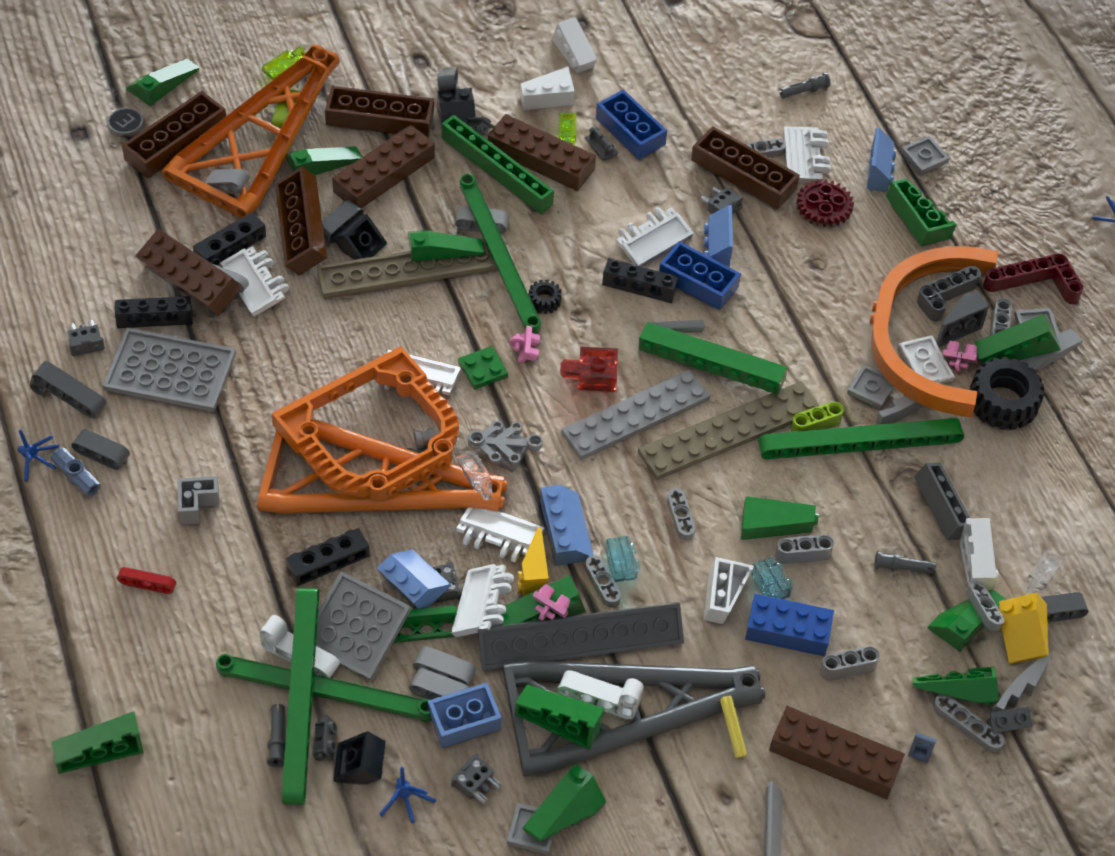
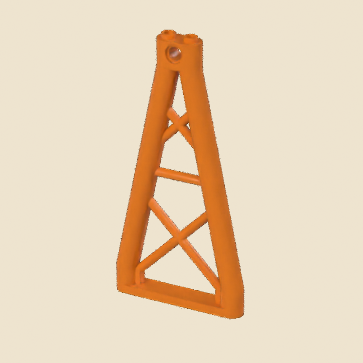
M312 45L300 60L175 155L161 171L162 176L167 181L240 218L251 212L254 213L264 200L328 76L339 65V56L320 45ZM310 73L301 92L291 93L290 88ZM287 103L289 115L281 129L255 116L270 104ZM250 121L276 134L277 137L270 149L238 154L234 132ZM228 137L232 156L195 163ZM266 157L248 192L246 186H244L237 199L188 175L193 170L230 163L234 164V169H242L240 161Z
M316 419L312 421L318 426L319 440L351 450V452L335 460L340 466L363 454L381 460L380 470L388 471L390 463L398 466L420 454ZM276 430L257 502V510L280 514L467 509L468 507L499 511L500 508L504 507L505 497H502V493L507 491L508 481H505L503 476L483 474L450 463L444 469L431 474V478L422 479L421 484L409 491H400L394 497H389L381 502L372 501L369 497L358 498L357 495L346 496L341 493L292 494L320 477L314 472L283 490L273 489L285 444L284 438ZM445 481L468 490H439L435 484Z

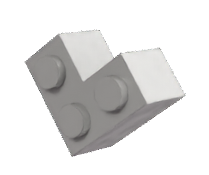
M218 476L177 479L180 525L200 524V507L220 506Z

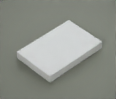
M932 335L898 344V349L907 366L916 373L932 381L939 379L940 384L955 380L953 372Z

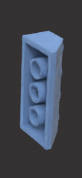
M562 485L541 487L540 503L555 566L585 562L588 557L594 554L579 494Z

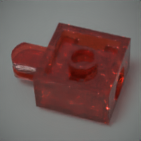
M580 346L579 360L564 359L560 365V374L563 378L578 379V390L616 392L618 348Z

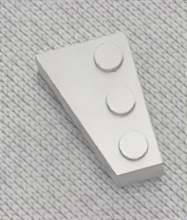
M576 17L559 22L551 40L576 74L594 68L598 59Z
M569 67L521 83L520 100L522 109L532 110L573 106L574 87Z
M966 518L959 544L968 586L972 582H980L987 590H993L995 582L998 581V570L995 568L990 518Z
M715 557L709 568L703 620L719 624L725 622L754 566Z

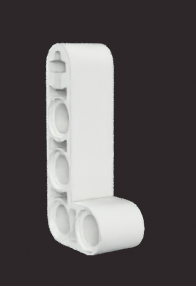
M272 615L260 630L261 645L267 651L291 663L293 634L287 631V625L282 618ZM316 646L314 675L331 678L340 665V661L334 655Z
M566 671L557 692L560 695L605 708L604 712L624 719H632L640 704L644 686L639 680L628 679L624 687L621 688L574 671Z

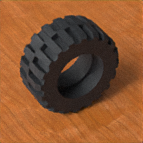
M1002 357L1000 360L995 358L991 359L990 362L986 361L976 370L970 386V390L977 391L974 414L980 416L982 422H987L989 426H997L1002 430L1006 428L1014 430L1017 427L1022 428L1037 416L1044 398V384L1041 383V377L1039 374L1036 375V371L1032 367L1029 368L1027 363L1018 362V359L1013 358L1010 360L1008 357ZM997 387L1008 388L1018 394L1020 399H1004L998 396L992 389Z

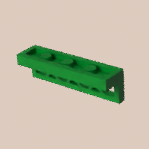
M456 605L411 610L400 631L403 628H410L413 632L410 635H403L399 631L393 643L455 637L451 633L452 631H444L441 629V626L448 623H453L454 625L457 615ZM428 625L433 628L430 633H424L420 630L423 626Z

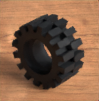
M542 279L539 280V283L536 281L534 285L530 286L528 295L538 313L541 314L544 311V314H547V311H549L551 314L553 310H558V307L561 305L562 296L561 288H559L558 284L555 285L554 281L549 283L547 279L546 282H543ZM546 294L551 296V298L541 299L538 296Z

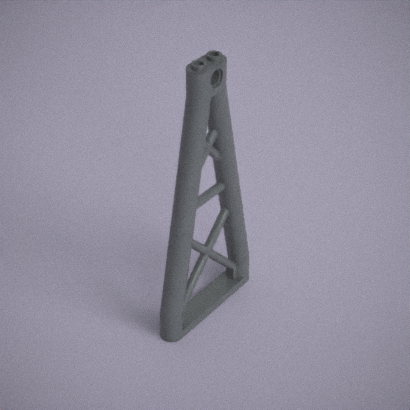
M529 660L502 664L503 678L523 777L550 773L722 713L720 699L725 696L732 697L735 708L761 704L762 699H765L764 688L760 687L759 684L760 672L759 669H755L754 665L725 669ZM566 671H574L609 684L625 685L628 679H636L645 686H659L675 696L662 712L641 719L638 708L634 718H632L633 722L613 729L602 723L601 733H599L590 750L573 742L550 750L560 737L554 733L548 737L541 748L529 750L523 718L514 715L515 703L518 700L516 687L531 685L552 692L536 681L561 682ZM692 687L725 689L699 699H694L688 695Z

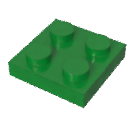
M492 346L458 358V364L474 390L508 378V372Z

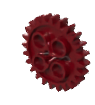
M818 179L817 183L811 181L810 185L806 183L805 188L801 187L800 192H798L797 210H800V215H804V220L809 218L810 223L815 221L816 226L820 223L823 224V227H826V224L833 227V223L839 226L840 221L845 223L846 219H849L850 214L853 212L854 202L853 197L850 196L851 192H845L846 187L840 188L841 183L834 185L833 180L831 183H828L827 179L824 182Z

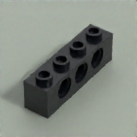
M251 212L193 245V252L211 264L218 266L220 262L265 238V224Z
M608 258L603 271L602 285L672 304L677 291L679 276Z
M191 296L115 300L117 329L193 325Z
M359 528L348 530L340 536L329 538L323 543L312 545L304 551L291 554L286 558V567L296 587L370 557L369 544Z

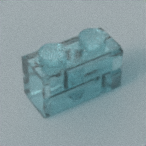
M629 536L608 538L605 544V551L615 583L624 580H635L638 571L641 569L639 559L635 560L634 556L636 554L635 543H631Z
M772 556L763 561L753 563L752 566L754 567L751 575L763 595L784 600L790 597L793 585L791 580L784 576L783 567L780 562H776Z

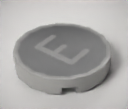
M121 108L113 111L108 118L109 130L118 137H123V135H127V137L134 136L143 128L142 115L133 108Z

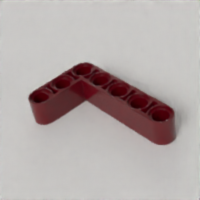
M1060 253L991 268L987 271L983 282V288L986 291L996 292L1052 279L1063 299L1069 304L1078 303L1084 287L1068 258Z

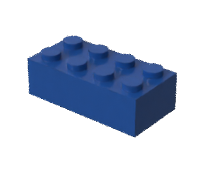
M624 89L597 103L596 119L638 159L666 145L667 130Z
M680 241L662 260L659 266L660 272L679 276L677 288L718 310L723 308L739 288L741 273Z
M754 593L745 640L825 657L834 610Z

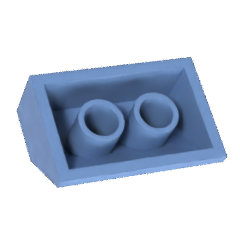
M876 127L871 148L866 189L887 192L894 178V175H891V173L894 172L895 163L892 160H895L896 150H893L894 142L878 127Z
M728 205L708 217V223H704V234H707V237H704V247L707 248L704 254L730 267L733 249L732 205Z
M413 549L393 553L377 567L384 579L416 609L428 608L451 586Z
M488 683L428 701L434 730L441 748L501 730L502 717Z

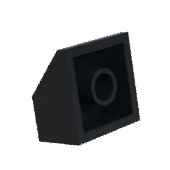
M472 88L437 91V106L441 123L455 115L468 125L470 121L466 118L475 117Z
M368 214L356 216L332 237L341 251L354 260L373 257L387 244Z
M366 731L339 742L333 781L336 783L367 785L380 780L383 772L386 741Z

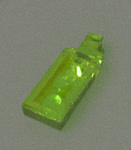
M301 46L293 51L287 49L261 67L262 72L274 80L300 60L305 54V49Z
M559 112V138L573 145L576 142V113Z

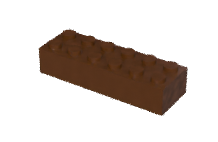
M331 85L325 108V123L330 126L398 134L409 125H412L429 138L434 116V98Z
M201 91L122 145L124 160L145 177L149 178L165 167L180 151L226 117V109Z
M505 114L488 134V141L518 164L577 192L595 170V154L508 114Z
M409 125L332 178L333 192L343 201L350 200L360 208H363L434 159L435 143L415 127Z
M714 126L693 145L691 156L693 162L776 209H779L797 190L800 177L798 173Z
M300 167L275 184L284 264L299 276L327 259L316 176L303 167Z
M159 228L135 255L144 267L187 296H191V299L216 316L220 315L241 289L240 285L230 275Z
M786 706L769 748L770 752L884 799L889 797L905 756L903 752L790 706Z

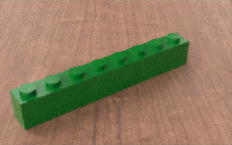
M453 115L441 123V138L537 212L541 214L553 205V189L458 117Z
M647 322L639 336V350L694 367L698 370H704L732 381L741 382L769 393L779 394L786 380L787 366Z

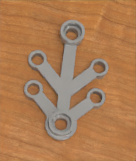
M496 420L482 432H471L467 438V443L473 449H481L489 457V462L492 465L500 464L501 455L498 452H494L488 445L496 446L509 459L511 466H518L520 464V455L514 453L508 446L528 447L531 451L536 452L542 448L543 438L538 434H532L528 439L509 438L513 434L519 435L522 432V424L520 422H513L508 429L503 431V423ZM493 433L499 434L496 437H489Z

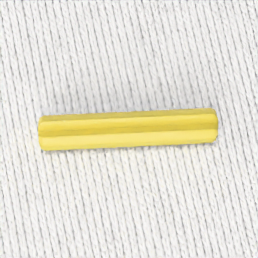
M722 697L720 702L735 757H744L747 755L732 697Z

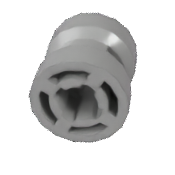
M433 427L427 428L426 431H414L417 450L428 446L429 440L435 436Z

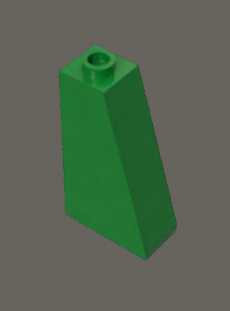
M746 496L740 539L747 540L811 533L813 526L818 524L819 514L815 513L816 505Z

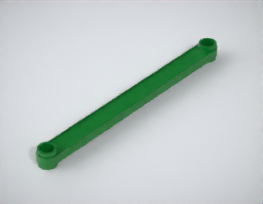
M464 174L459 181L460 189L526 331V326L532 327V333L538 334L541 328V321L474 176Z
M222 654L216 660V669L222 676L286 690L290 688L291 669L238 658L229 654ZM314 675L313 696L415 718L424 722L432 721L430 711H423L429 709V699H420Z

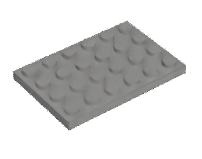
M126 328L103 384V390L215 412L233 364L236 349Z

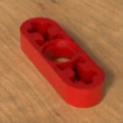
M122 567L117 576L118 582L123 585L164 594H172L177 584L176 580L170 576L128 567Z

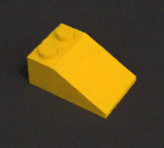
M541 527L536 529L523 559L522 570L518 571L519 582H517L518 594H522V597L541 589L545 584L548 585L549 577Z
M1036 592L999 601V610L1004 617V623L1001 628L1009 664L1012 665L1048 657L1047 604Z

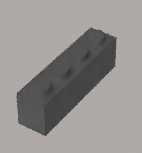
M941 462L926 463L914 478L947 540L961 539L966 518L970 517Z

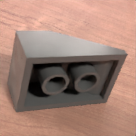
M977 290L964 294L942 322L936 341L938 347L982 329L989 304Z

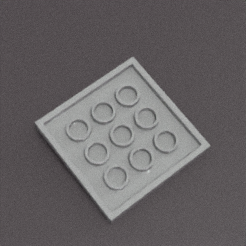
M341 571L319 609L316 646L338 658L341 665L373 680L412 607Z

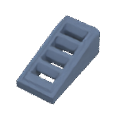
M916 732L908 756L928 763L936 739Z

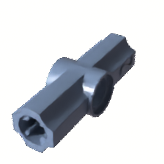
M59 447L53 452L51 461L67 476L71 484L76 485L87 497L97 494L101 488L100 483L84 468L80 460L75 459L65 448Z

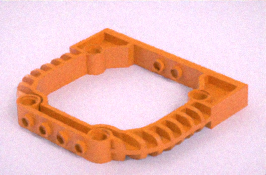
M401 346L272 413V425L298 456L301 454L324 484H327L334 491L341 492L343 495H357L358 498L369 497L375 502H381L389 497H394L405 488H410L416 482L428 478L438 470L444 469L453 460V448L459 435V421L452 406L427 381V374ZM374 379L377 384L396 387V391L400 396H411L436 423L440 433L429 440L427 450L389 471L372 470L364 475L349 472L340 466L319 442L318 426L315 422H312L314 419L313 411Z

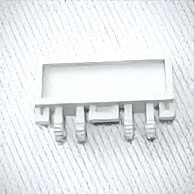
M784 127L786 167L800 175L798 183H811V181H818V179L822 181V174L831 171V166L828 165L830 164V158L828 156H821L820 148H825L829 145L826 139L828 137L827 131H821L813 127Z
M655 208L654 213L657 218L651 212L647 213V222L640 225L638 229L632 223H629L626 227L631 236L623 228L618 230L620 238L616 239V242L634 265L642 266L673 248L678 241L683 242L693 236V231L673 208L666 210L665 213L661 208Z
M252 246L247 250L245 248L220 263L223 268L241 274L249 281V286L246 290L238 293L252 316L255 317L285 299L283 294L288 292L290 288L287 283L283 284L285 280L282 275L272 279L268 269L273 265V260L267 258L269 256L268 252L262 250L257 253Z
M410 355L427 374V381L440 394L442 392V394L450 395L460 375L461 368ZM388 385L384 386V388L387 390H389L391 387Z
M468 507L460 519L456 531L464 533L468 528L463 544L468 545L472 537H476L475 549H479L484 541L500 547L505 542L499 557L504 559L509 550H512L514 552L512 553L511 561L516 563L521 553L526 555L536 529L541 526L499 511Z
M491 564L468 570L451 632L455 638L478 633V629H489L491 626H498L503 623L504 618L502 615L505 614L506 608L502 604H497L499 595L511 592L512 586L510 584L514 580L512 574L505 573V565L496 566Z

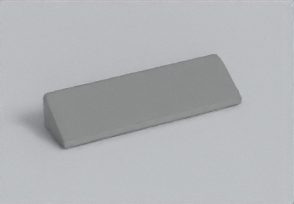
M769 782L766 790L764 856H781L782 792L773 782Z

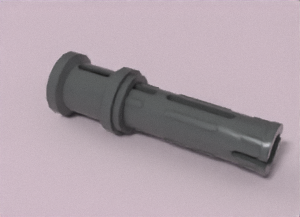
M825 72L817 77L811 76L806 81L779 88L780 96L783 99L809 90L817 91L818 88H828L831 85L830 77Z
M877 551L874 567L891 568V571L904 569L935 574L936 562L899 557L896 553L890 555Z
M274 704L271 707V739L267 744L269 749L267 764L272 767L284 766L286 743L283 739L285 706L279 704V711L277 712V704Z

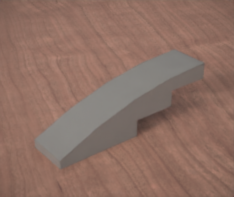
M1070 328L1056 335L1061 350L1019 360L1018 362H1025L1029 368L1032 367L1035 371L1039 372L1051 362L1055 364L1083 343V340Z
M937 379L934 382L940 383V380ZM904 395L902 398L892 400L890 408L879 411L876 424L895 423L912 414L923 405Z
M1051 656L1041 658L1022 672L1006 689L993 712L1005 710L1007 704L1015 708L1023 693L1031 697Z

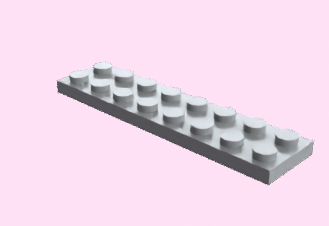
M689 369L562 428L561 434L580 460H583L709 401L710 395Z

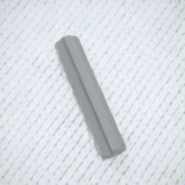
M704 320L651 322L678 332L703 331L705 327Z

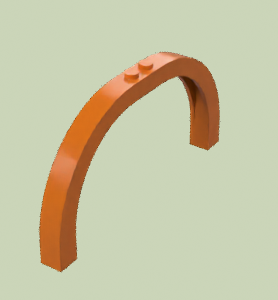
M968 246L934 248L905 259L893 268L881 285L878 301L873 303L872 311L875 314L871 313L869 323L873 325L871 349L875 362L884 377L908 398L940 412L973 417L977 391L955 388L934 382L909 368L892 347L888 334V324L891 308L896 296L912 281L929 274L959 271L969 266L979 268L981 274L986 275L989 269L996 267L998 251Z

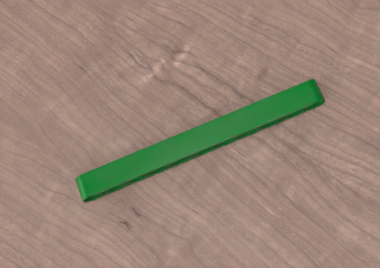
M949 418L764 434L758 438V444L763 459H780L954 444L964 439V433L960 420Z
M297 588L282 784L283 805H305L319 612L318 588Z

